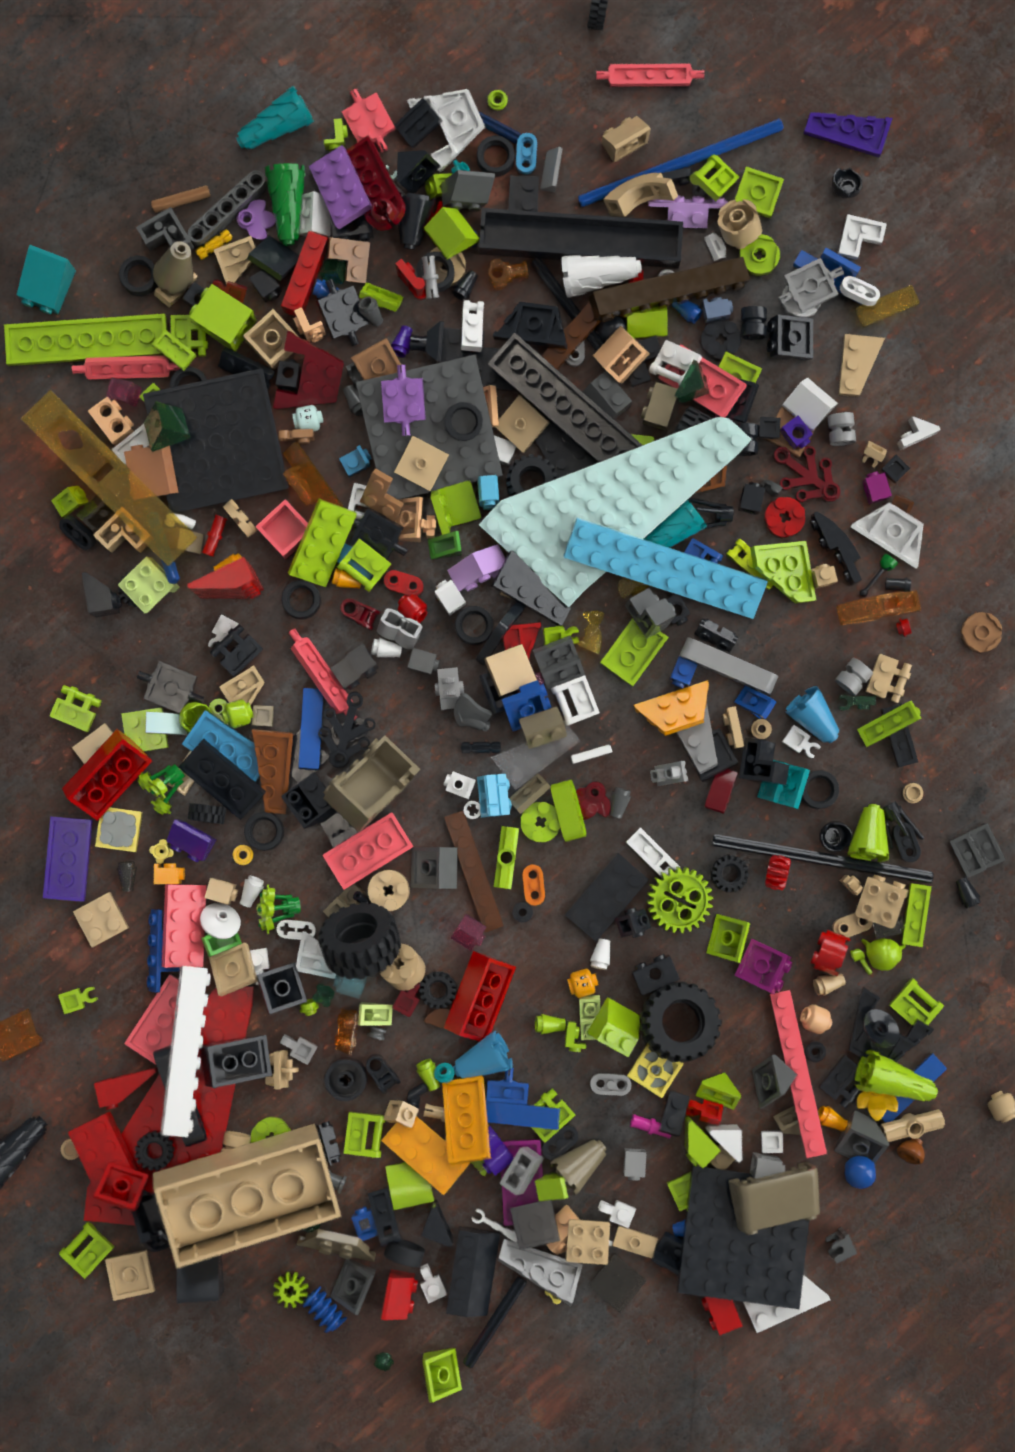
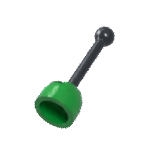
M885 553L880 560L881 569L866 588L860 591V596L866 597L868 590L884 571L894 569L898 562Z

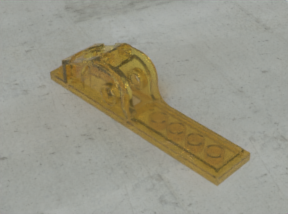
M51 390L21 418L168 567L198 539ZM67 430L78 432L83 442L82 448L72 450L64 448L58 437L59 432ZM108 462L113 469L98 483L93 476Z

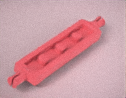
M610 64L608 71H596V80L608 79L610 87L690 86L692 79H704V70H692L690 64Z
M165 356L86 358L84 365H72L73 374L85 373L88 380L169 377L170 371L180 369L174 363H170Z
M292 629L288 634L295 643L290 649L328 704L336 710V714L344 713L347 715L349 707L347 704V692L308 637L301 638L296 629Z

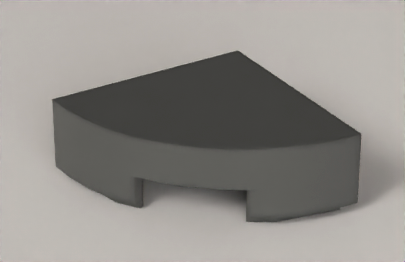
M766 479L760 484L762 488H765V491L774 497L783 488Z

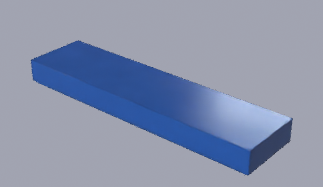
M303 688L298 769L319 770L321 738L318 732L322 727L323 695L319 689Z
M931 1053L913 1072L934 1082L947 1068ZM896 1096L898 1111L891 1112L886 1109L881 1119L885 1123L893 1121L915 1099Z
M486 1101L487 1122L553 1130L559 1129L560 1108Z

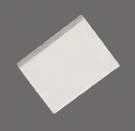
M807 377L799 383L782 406L794 417L799 415L806 426L813 432L838 403Z
M737 1124L707 1125L705 1127L708 1133L738 1162L742 1160V1130Z

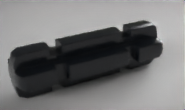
M463 742L461 744L462 753L501 752L500 742H473V744Z

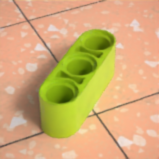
M570 779L552 784L551 793L564 840L567 842L586 837V828L573 781Z

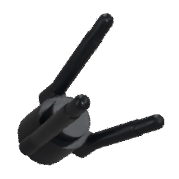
M691 497L687 499L690 502L715 507L695 508L696 511L715 513V520H719L718 522L707 524L705 529L726 526V522L733 521V506Z
M897 802L881 808L884 810L887 840L890 849H893L894 846L888 819L890 822L896 820L905 836H909L906 827L900 819L902 816L912 826L921 840L924 839V836L905 814L901 805L898 806Z

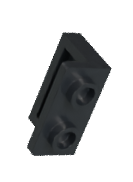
M665 1231L655 1247L652 1261L678 1276L683 1240Z

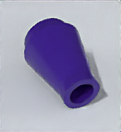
M401 326L400 331L391 344L398 357H406V354L410 351V338L413 330L408 326Z

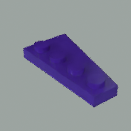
M810 112L803 134L880 157L892 118L885 117V119L874 116L855 117V115L837 116L836 114Z

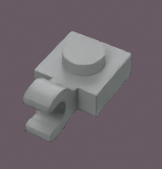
M284 1034L280 1042L292 1049L290 1056L308 1065L318 1047L301 1036L298 1041H295L286 1034Z

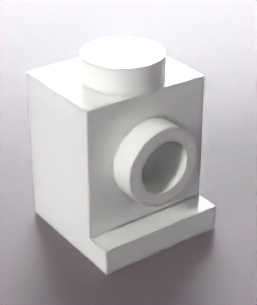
M452 772V775L447 774L444 786L447 787L446 791L469 800L476 780ZM461 781L463 783V786L461 788H456L455 782Z

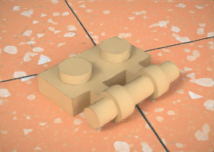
M878 654L872 671L873 675L869 679L865 692L885 699L887 692L893 694L891 701L899 703L900 697H903L905 692L903 690L905 683L910 678L911 673L909 672L912 665L904 663L902 670L896 668L899 660ZM894 675L899 677L896 687L890 685Z

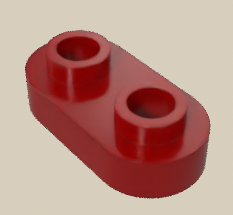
M391 570L384 577V584L391 591L407 596L410 594L419 596L423 592V582L416 576ZM392 577H397L398 581L397 583L393 584L390 582V579ZM411 583L417 584L415 590L409 588Z

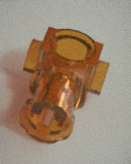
M501 259L489 261V281L493 285L494 290L506 288V284L511 283L512 279L529 278L526 260L510 265L509 262L505 263ZM495 271H500L503 273V276L495 278L492 274Z

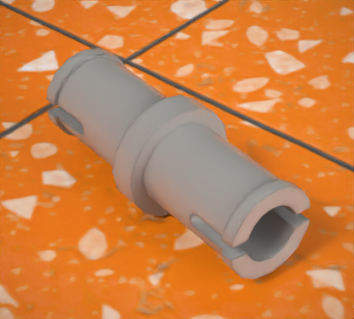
M427 256L422 257L424 271L422 279L425 280L426 299H432L431 290H433V297L439 298L437 279L439 277L436 274L435 256H429L430 265H428Z

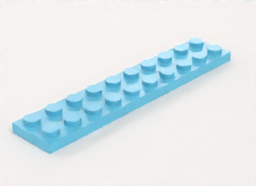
M576 518L563 555L564 558L754 619L768 583L766 579L580 518Z

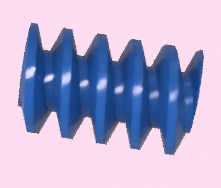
M319 1286L307 1296L302 1307L305 1308L310 1305L311 1308L308 1314L316 1312L313 1320L321 1318L319 1327L327 1325L324 1332H333L345 1322L347 1317L340 1318L343 1314L342 1310L335 1312L337 1305H330L332 1301L330 1297L324 1299L326 1292L319 1293L321 1286Z

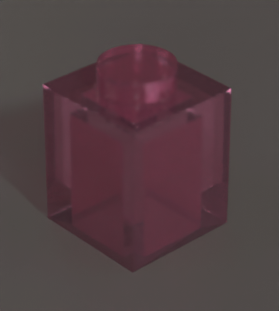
M465 914L451 939L472 951L474 946H480L486 937L483 935L486 926Z

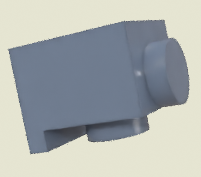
M722 297L713 298L710 302L707 299H703L701 304L705 324L718 319L728 320L733 312L732 301L722 299Z

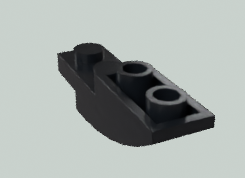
M818 511L814 512L811 515L810 524L813 530H817L820 536L818 541L821 548L826 549L827 552L835 550L834 557L837 563L842 565L844 569L842 574L847 583L850 582L851 586L859 583L862 579L854 562H857L861 557L855 546L833 521Z

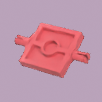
M354 89L357 97H355L353 91H350V95L355 103L341 112L357 142L369 135L373 142L377 144L381 153L384 152L382 146L387 151L388 147L383 138L396 129L377 92L367 98H361L357 89Z

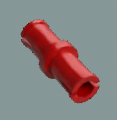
M215 515L210 532L207 531L206 535L208 537L201 553L214 557L219 540L222 541L223 537L221 535L228 519Z

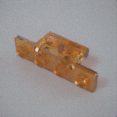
M293 443L283 453L292 466L283 475L299 495L300 500L306 506L317 503L318 499H322L343 507V504L299 443Z

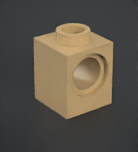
M210 878L204 898L229 905L231 901L235 902L238 890L235 889L236 884Z

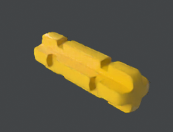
M227 229L222 231L220 236L216 235L204 244L205 246H200L196 249V253L201 260L206 258L208 253L212 254L214 249L222 247L224 242L228 243L232 240V235Z

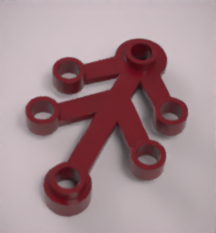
M807 446L803 450V456L807 459L808 470L790 457L788 448L779 447L775 450L773 458L776 463H785L802 476L793 479L783 478L779 482L781 487H783V481L789 483V487L782 488L783 491H787L791 487L813 484L819 489L812 491L799 490L795 495L798 502L803 503L807 499L822 497L827 502H833L839 498L841 491L838 484L833 482L831 472L832 461L829 458H823L819 462V467L824 473V481H822L817 475L814 456L816 450L813 446ZM807 449L812 450L813 454L811 456L806 454ZM779 453L784 454L785 458L783 460L778 458ZM827 461L829 467H824L822 462ZM827 489H832L833 495H828ZM804 493L805 499H800L798 494Z

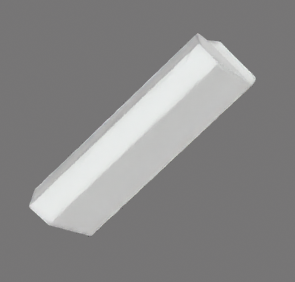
M716 233L706 236L704 239L714 261L726 258V247L722 238Z

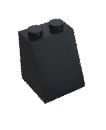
M222 1254L177 1268V1304L219 1301L224 1293Z

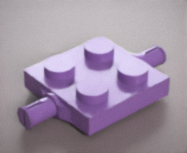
M397 365L398 378L381 381L384 423H400L402 436H409V423L416 420H426L423 378L406 377V365Z

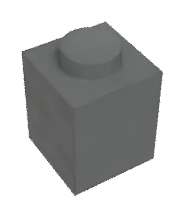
M413 648L408 669L432 676L433 671L437 672L440 660H436L437 654Z

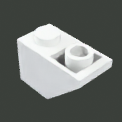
M444 580L436 586L435 595L449 616L466 605L464 598L452 580L448 582Z

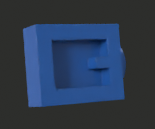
M679 656L669 678L673 681L672 684L679 688L688 687L698 664Z

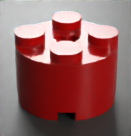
M830 930L821 932L817 944L821 945L819 952H814L810 962L814 964L813 968L837 977L839 972L835 970L836 968H841L848 949L845 941L850 942L851 938Z

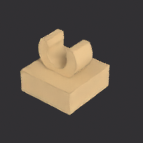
M869 441L864 450L863 462L865 463L867 458L871 457L874 459L872 467H876L878 461H883L887 450Z

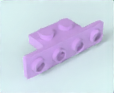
M677 196L674 200H649L648 206L668 207L667 220L683 221V228H707L709 208H722L728 201L724 200V197H720L715 202L713 199H704L702 196H693L692 199H684V196Z

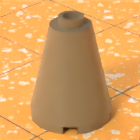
M180 241L173 243L155 264L153 277L158 287L169 290V293L172 294L182 293L189 289L193 282L194 274L191 249L186 243Z
M592 1139L549 1162L550 1168L552 1166L556 1168L554 1173L564 1177L566 1189L569 1191L572 1188L574 1190L572 1194L576 1196L605 1158V1151L607 1149L600 1140L596 1142Z

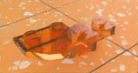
M917 590L903 593L901 591L887 593L836 606L841 625L873 621L882 617L914 613L921 610Z

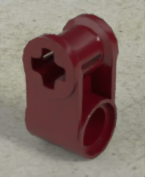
M351 598L341 603V612L346 618L372 631V625L377 615H380V611ZM348 603H352L356 607L355 611L351 614L344 611V607Z

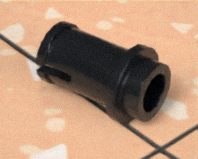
M886 577L885 590L903 591V593H906V591L910 592L911 580L907 579V577L904 579Z

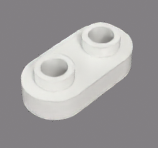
M853 276L845 277L840 285V291L843 295L866 306L875 305L880 297V292L875 286Z

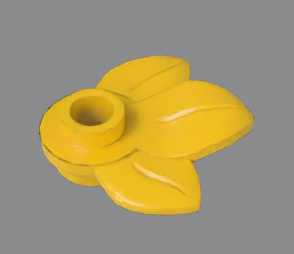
M863 1091L857 1097V1108H867L870 1116L877 1122L884 1116L886 1109L891 1112H897L898 1101L896 1096Z

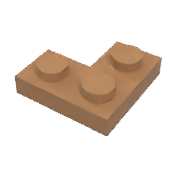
M329 237L327 258L347 260L345 281L366 283L370 242Z
M375 468L360 502L395 522L404 503L387 494L393 478Z

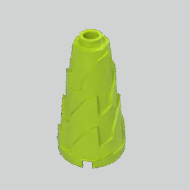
M866 1051L865 1053L869 1056L867 1058L862 1056L858 1063L855 1081L860 1082V1085L858 1084L856 1087L861 1091L901 1096L923 1102L925 1100L931 1101L937 1096L938 1089L933 1081L914 1073L876 1051Z

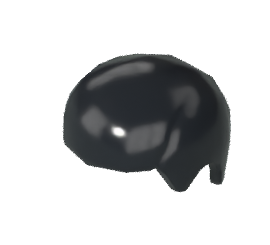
M838 168L833 174L832 188L837 196L852 198L860 193L863 180L859 173L852 170V168L846 170Z
M615 316L614 319L607 322L601 321L597 325V334L605 343L620 326L627 331L626 322L621 316Z
M831 821L823 826L819 833V839L822 846L827 850L841 852L844 848L850 846L853 834L851 828L845 823Z

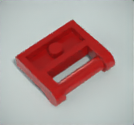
M401 258L395 263L397 275L417 300L425 299L424 279L416 277L412 265L409 262L405 263Z

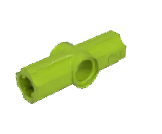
M501 826L494 887L511 889L519 828ZM503 852H510L512 854V861L505 864L501 861L500 856Z

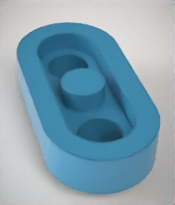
M524 133L519 136L517 141L516 168L521 174L528 175L536 167L537 139L531 133ZM525 143H529L531 146L529 148H525L523 145ZM527 162L529 167H523L522 164Z

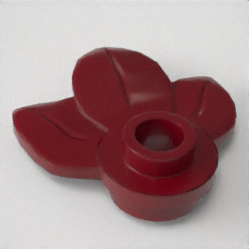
M594 781L589 783L587 787L576 790L584 820L593 817L596 813L603 817L609 815L611 801L606 796V789L602 783ZM592 789H597L599 794L594 795Z

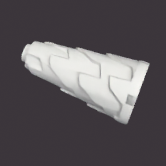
M562 256V272H564L563 281L566 296L583 295L589 291L602 289L603 286L622 283L624 280L638 277V273L642 272L641 261L636 260V257Z

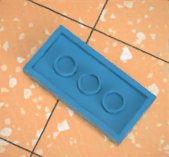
M205 710L182 745L193 751L204 738L256 782L259 777L254 742Z

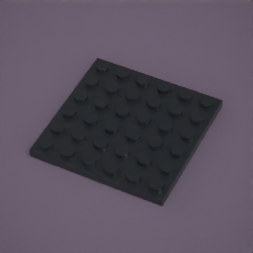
M263 368L143 394L153 441H161L162 445H170L179 492L166 495L170 514L220 504L231 499L234 501L290 489Z
M692 1165L676 1292L800 1309L809 1220L800 1219L760 1229L758 1233L753 1235H746L745 1232H741L737 1227L728 1180L739 1178V1181H743L750 1177L754 1179L752 1174Z

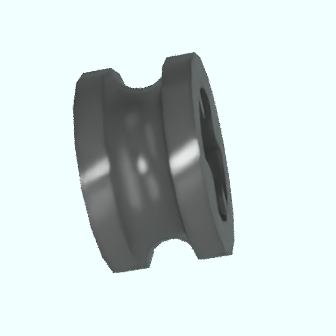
M369 1025L370 1032L367 1033V1036L379 1040L385 1039L383 1034L387 1032L386 1029Z

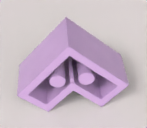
M497 544L470 554L447 571L459 591L466 589L468 592L477 588L478 582L483 583L489 580L490 576L493 579L496 578L506 558Z

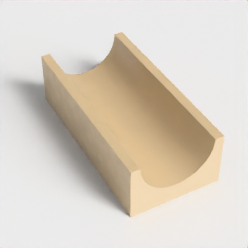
M315 1124L153 1173L155 1195L177 1268L341 1217Z

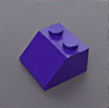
M175 819L166 841L171 844L169 847L179 853L183 850L189 853L188 858L199 862V860H206L217 839L182 820Z

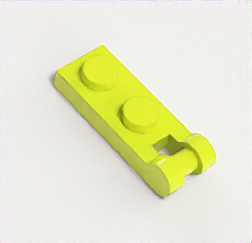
M738 539L735 542V547L732 550L729 549L726 555L748 574L766 579L753 568L750 547L743 540ZM741 551L746 553L743 559L738 556ZM768 581L766 589L769 591L773 584Z

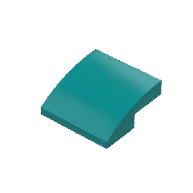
M773 760V761H775V762L787 764V763H785V762ZM787 764L789 765L787 784L780 785L762 782L757 798L798 809L810 770Z

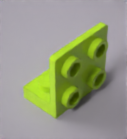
M470 480L431 491V501L442 535L450 533L451 526L481 518Z

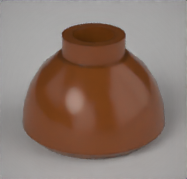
M919 1138L906 1140L896 1149L898 1155L911 1164L919 1165L924 1162L923 1142Z

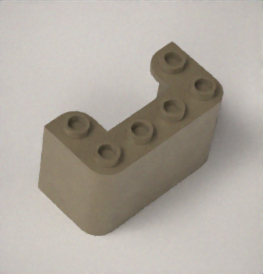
M386 736L381 740L376 738L362 755L364 758L361 761L357 759L349 767L351 770L348 773L344 771L340 776L337 775L323 791L325 794L323 799L358 832L362 831L395 799L420 771V768Z

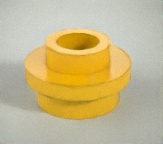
M239 845L233 851V859L239 865H247L253 859V851L247 845ZM242 851H245L247 853V857L245 859H242L240 857V853Z

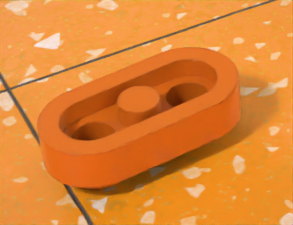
M528 865L522 874L524 895L526 901L530 905L535 906L541 904L545 899L543 872L537 865ZM535 871L537 874L536 878L531 879L529 872ZM533 891L538 892L539 896L537 899L531 898Z

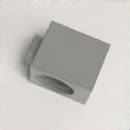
M624 1148V1176H628L629 1180H640V1177H645V1149Z

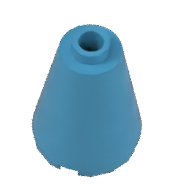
M813 686L805 690L807 694L802 697L798 695L786 707V713L823 743H832L839 736V728L821 690L817 686Z
M496 1031L491 1032L455 1060L453 1068L457 1077L463 1079L512 1069L513 1061L512 1058L508 1059L507 1057L509 1049L499 1033L496 1034Z

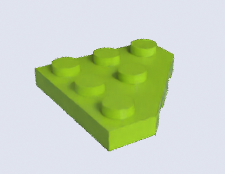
M806 541L760 545L750 548L753 568L795 604L816 601Z

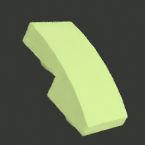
M600 995L579 998L581 1040H596L587 1031L600 1011Z

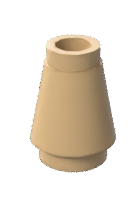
M838 974L837 977L834 975L818 976L817 979L813 980L814 989L818 995L825 996L844 986L845 978L843 974Z

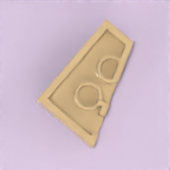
M851 334L844 335L838 395L859 397L885 338Z

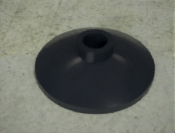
M872 1009L865 1014L863 1027L872 1042L884 1048L892 1047L898 1042L900 1035L898 1025L887 1012L880 1009Z

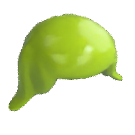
M887 938L877 939L871 943L865 939L861 940L866 947V955L873 968L880 971L893 969L902 958V949L906 947V945L899 946L895 941Z

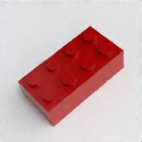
M111 1111L68 1132L95 1192L109 1162L138 1171ZM100 1200L103 1208L111 1205L110 1203Z

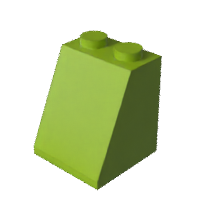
M211 284L209 288L206 287L202 292V299L198 305L195 304L190 310L189 318L192 323L219 343L236 352L244 341L243 335L254 326L257 319L252 309Z

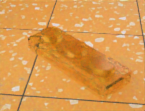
M910 285L879 298L873 306L861 305L855 310L864 328L915 307L920 302L913 286Z

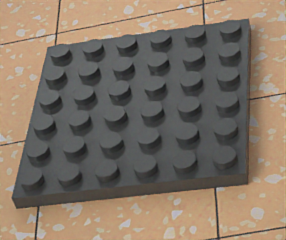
M476 355L406 370V377L423 378L426 420H416L409 423V436H402L400 423H384L381 381L398 378V373L356 382L376 469L393 478L387 494L396 499H402L428 493L467 480L476 482L479 476L503 475ZM459 402H469L475 405L483 417V426L480 433L468 441H458L452 438L444 425L448 409ZM461 409L454 413L451 423L456 432L466 434L474 429L476 419L471 411ZM412 436L449 454L431 491L394 472Z

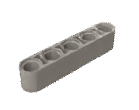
M687 637L679 655L698 664V666L767 695H771L778 679V675L689 637Z

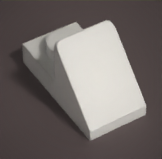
M911 417L908 422L914 433L909 431L901 435L902 439L897 445L900 450H903L937 434L941 429L937 425Z

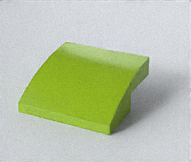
M406 1162L386 1166L394 1210L434 1202L431 1184Z

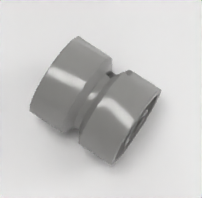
M835 413L827 417L828 428L832 430L829 433L830 445L843 446L856 443V432L852 429L855 425L854 413Z
M852 658L845 666L846 671H841L836 677L835 682L846 692L856 696L862 689V682L866 683L873 675V672L860 660Z

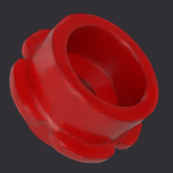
M899 618L900 622L896 623L899 635L903 634L906 637V635L912 634L908 618Z

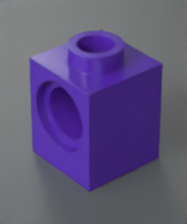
M799 415L780 429V433L793 450L797 447L802 449L811 442L809 438L813 433ZM799 430L802 433V438H795L792 431Z

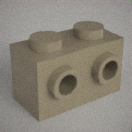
M658 382L655 383L654 387H650L647 395L650 402L648 406H644L641 417L644 418L643 424L666 431L679 389Z
M558 707L519 719L521 731L528 749L567 737L565 724Z

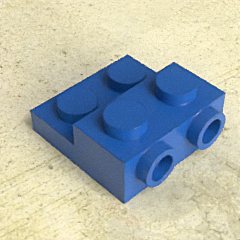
M538 680L520 686V693L502 699L512 732L521 729L520 718L552 708L548 697L544 698V696L548 695L544 684L540 685Z

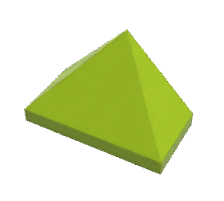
M726 1073L703 1080L695 1095L702 1099L722 1104L724 1107L733 1110L741 1098V1094Z

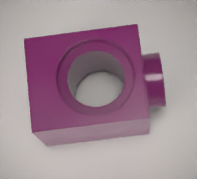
M877 471L867 474V478L862 481L869 505L887 500L892 496L885 473L879 474Z

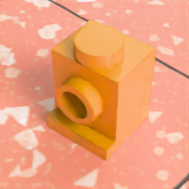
M154 864V884H182V880L185 879V868H176V864H164V868H161V864Z

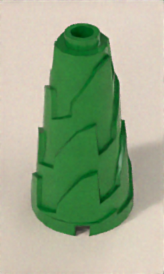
M273 164L274 170H270L268 165L265 167V176H267L268 191L276 221L277 237L285 246L295 245V241H298V237H300V213L302 210L305 166L301 165L299 170L298 164Z

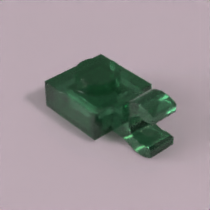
M839 696V699L847 701L845 707H839L841 711L848 710L851 706H858L859 710H869L870 706L876 705V697Z

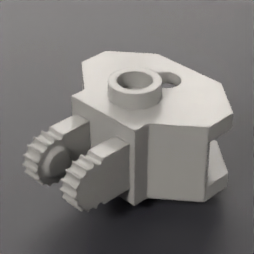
M458 667L437 669L438 683L435 684L436 696L440 695L441 710L454 709L460 693H464L463 681H459Z

